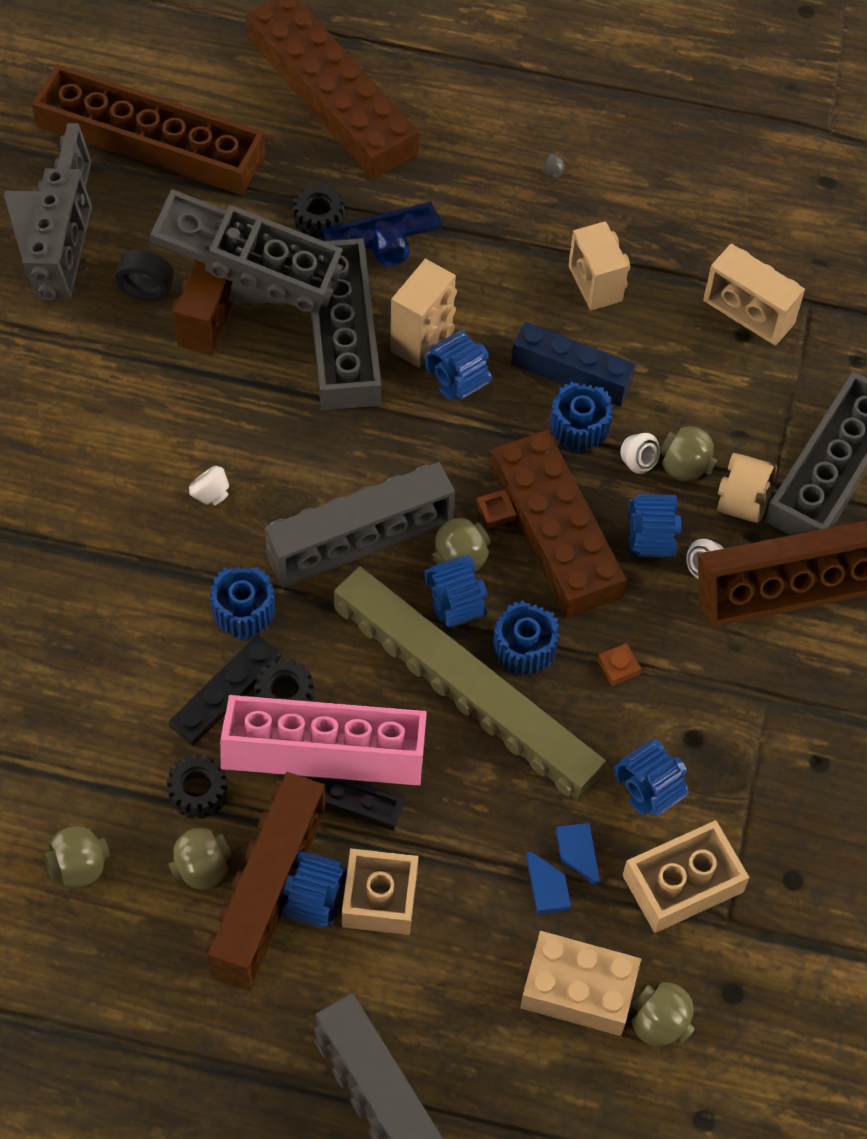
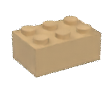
M730 244L711 265L703 301L776 346L795 324L805 288L801 287L796 281L788 279L775 271L770 265L754 258L747 251Z
M426 258L391 299L390 352L420 368L424 364V356L430 353V348L452 335L455 328L453 316L456 311V307H454V298L457 293V289H455L456 275Z
M716 820L627 860L623 872L627 885L654 933L743 893L750 878Z
M540 931L520 1008L621 1036L626 1024L641 958Z

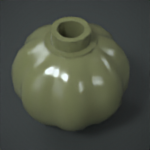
M694 426L682 427L677 434L670 431L660 449V454L665 456L662 462L664 470L670 477L681 482L695 481L704 473L709 476L718 461L713 457L714 444L712 438L707 432Z
M465 518L451 519L445 522L436 533L434 539L436 552L432 554V558L436 565L469 555L473 560L475 572H477L488 558L489 551L486 546L491 544V541L480 523L477 522L473 525Z
M76 825L58 831L49 842L50 851L44 853L46 867L51 879L62 876V878H59L62 885L76 889L87 887L98 880L103 872L104 859L110 857L105 838L98 839L90 829Z
M193 828L183 833L177 839L173 848L174 861L168 863L176 882L183 879L185 883L194 889L208 890L220 885L229 872L226 862L233 859V856L223 834L214 837L210 829Z
M660 982L654 989L647 984L631 1004V1007L636 1010L631 1018L633 1029L637 1037L648 1045L664 1047L677 1040L683 1044L695 1029L690 1024L694 1012L693 1001L688 992L678 984Z

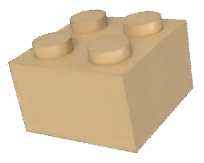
M606 221L573 230L568 266L590 311L622 302L625 288H627V273L630 271V261L626 254H622L616 233L614 231L611 232Z
M350 848L342 907V927L410 935L418 872V856Z

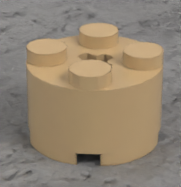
M733 453L728 466V470L731 471L729 478L723 477L720 483L718 495H721L717 511L743 520L759 523L765 514L771 497L769 492L771 484L775 482L777 465Z

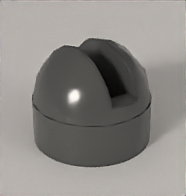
M551 153L541 173L551 178L559 177L565 169L563 159Z

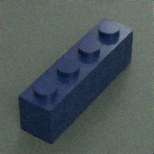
M524 322L513 343L512 365L563 385H570L572 381L573 383H578L579 386L585 384L587 387L592 385V388L603 387V391H607L608 396H611V403L617 406H622L632 386L636 364L533 324Z

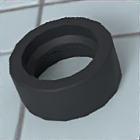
M130 250L124 253L119 261L114 276L115 283L121 291L132 298L146 302H158L165 299L170 291L174 279V269L168 261L155 253L144 250ZM136 273L147 275L153 279L144 278Z

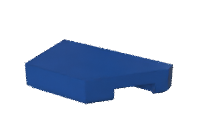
M590 824L556 827L561 863L583 875L592 885H599L600 879Z
M527 852L526 860L536 914L542 915L570 911L571 903L565 874L533 852Z

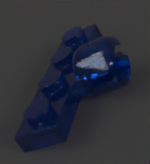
M430 201L322 229L323 241L364 239L365 248L373 250L379 263L387 267H396L406 261L410 254L406 237L441 228V219Z

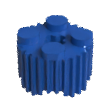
M463 330L432 346L429 350L430 353L424 356L425 368L429 374L435 373L438 382L442 384L438 389L441 395H444L449 401L455 398L458 400L463 399L492 381V376L485 363L489 358L486 348L481 343H473L472 339H469Z
M571 381L570 385L564 384V388H559V395L555 396L552 404L550 430H552V435H555V440L559 439V444L564 443V447L569 452L579 454L586 451V448L592 450L593 446L597 448L599 443L602 444L607 439L610 431L613 406L610 405L611 396H608L607 391H603V387L592 388V385L587 387L585 384L579 386L578 383Z
M638 494L635 499H630L628 505L630 535H628L627 541L629 553H636L637 557H676L677 542L674 539V535L681 532V516L675 515L677 512V496Z
M462 556L432 566L431 569L424 571L427 587L433 585L431 590L434 603L432 605L439 622L445 621L447 627H454L487 615V608L483 598L488 596L482 579H475V574H473L475 573V566L471 556Z
M245 566L243 569L237 567L236 570L224 568L223 573L218 572V577H214V585L211 586L210 604L213 620L216 622V626H220L221 631L225 630L227 635L232 633V636L238 640H249L252 636H255V632L262 633V628L266 630L267 624L270 625L271 619L275 616L273 585L270 583L269 575H265L264 570L260 572L259 567H251L249 570Z
M522 600L520 604L514 602V606L509 604L507 611L502 612V617H498V622H496L494 629L493 651H495V657H498V662H503L502 667H506V671L509 674L520 676L527 672L528 675H531L533 671L537 674L539 669L543 671L545 666L548 667L552 664L556 655L559 638V624H557V618H554V613L544 612L543 607L538 609L537 605L531 607L529 603H524Z
M652 739L621 759L620 763L613 767L615 770L613 773L616 775L614 778L618 784L625 783L624 786L628 789V793L632 795V798L628 801L631 807L635 808L636 812H639L641 816L648 812L650 815L659 816L689 794L687 784L684 781L685 778L683 777L687 774V768L680 758H670L669 753L665 752L663 745L657 739Z
M300 851L295 865L297 874L295 876L289 875L285 883L283 894L289 897H287L284 903L282 917L320 929L328 924L333 925L340 906L337 903L342 886L345 887L348 868L341 866L342 863L339 861Z

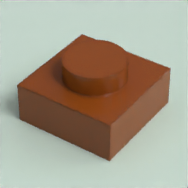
M506 489L477 497L476 505L486 529L516 521L517 514Z
M627 643L598 654L597 661L611 686L634 678L641 673V668Z

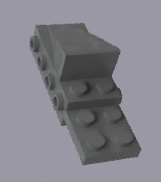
M67 123L65 135H62L60 138V156L55 159L54 169L45 168L43 179L38 182L37 191L5 190L4 193L22 257V264L36 299L71 300L92 210V204L86 190L92 161L80 126L77 123Z
M171 189L149 238V242L205 263V271L212 273L215 277L233 281L228 301L232 303H288L302 311L317 315L322 304L328 305L334 290L329 285L331 281L337 283L343 265L338 264L342 248L233 205H229L228 209L224 210Z

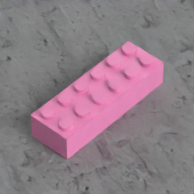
M229 695L220 739L221 769L271 774H286V772H290L299 776L420 786L427 711Z

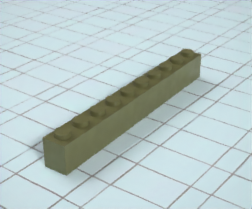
M361 566L334 590V606L343 618L353 620L358 624L359 629L364 635L369 638L374 637L382 644L384 650L392 657L398 656L403 660L414 675L418 677L423 676L428 680L432 688L439 695H446L453 700L460 712L467 716L471 715L478 720L486 733L499 737L504 741L505 746L511 753L517 756L521 755L529 761L530 766L536 773L541 776L546 775L554 781L561 793L566 796L571 795L579 801L603 775L606 764L604 758Z

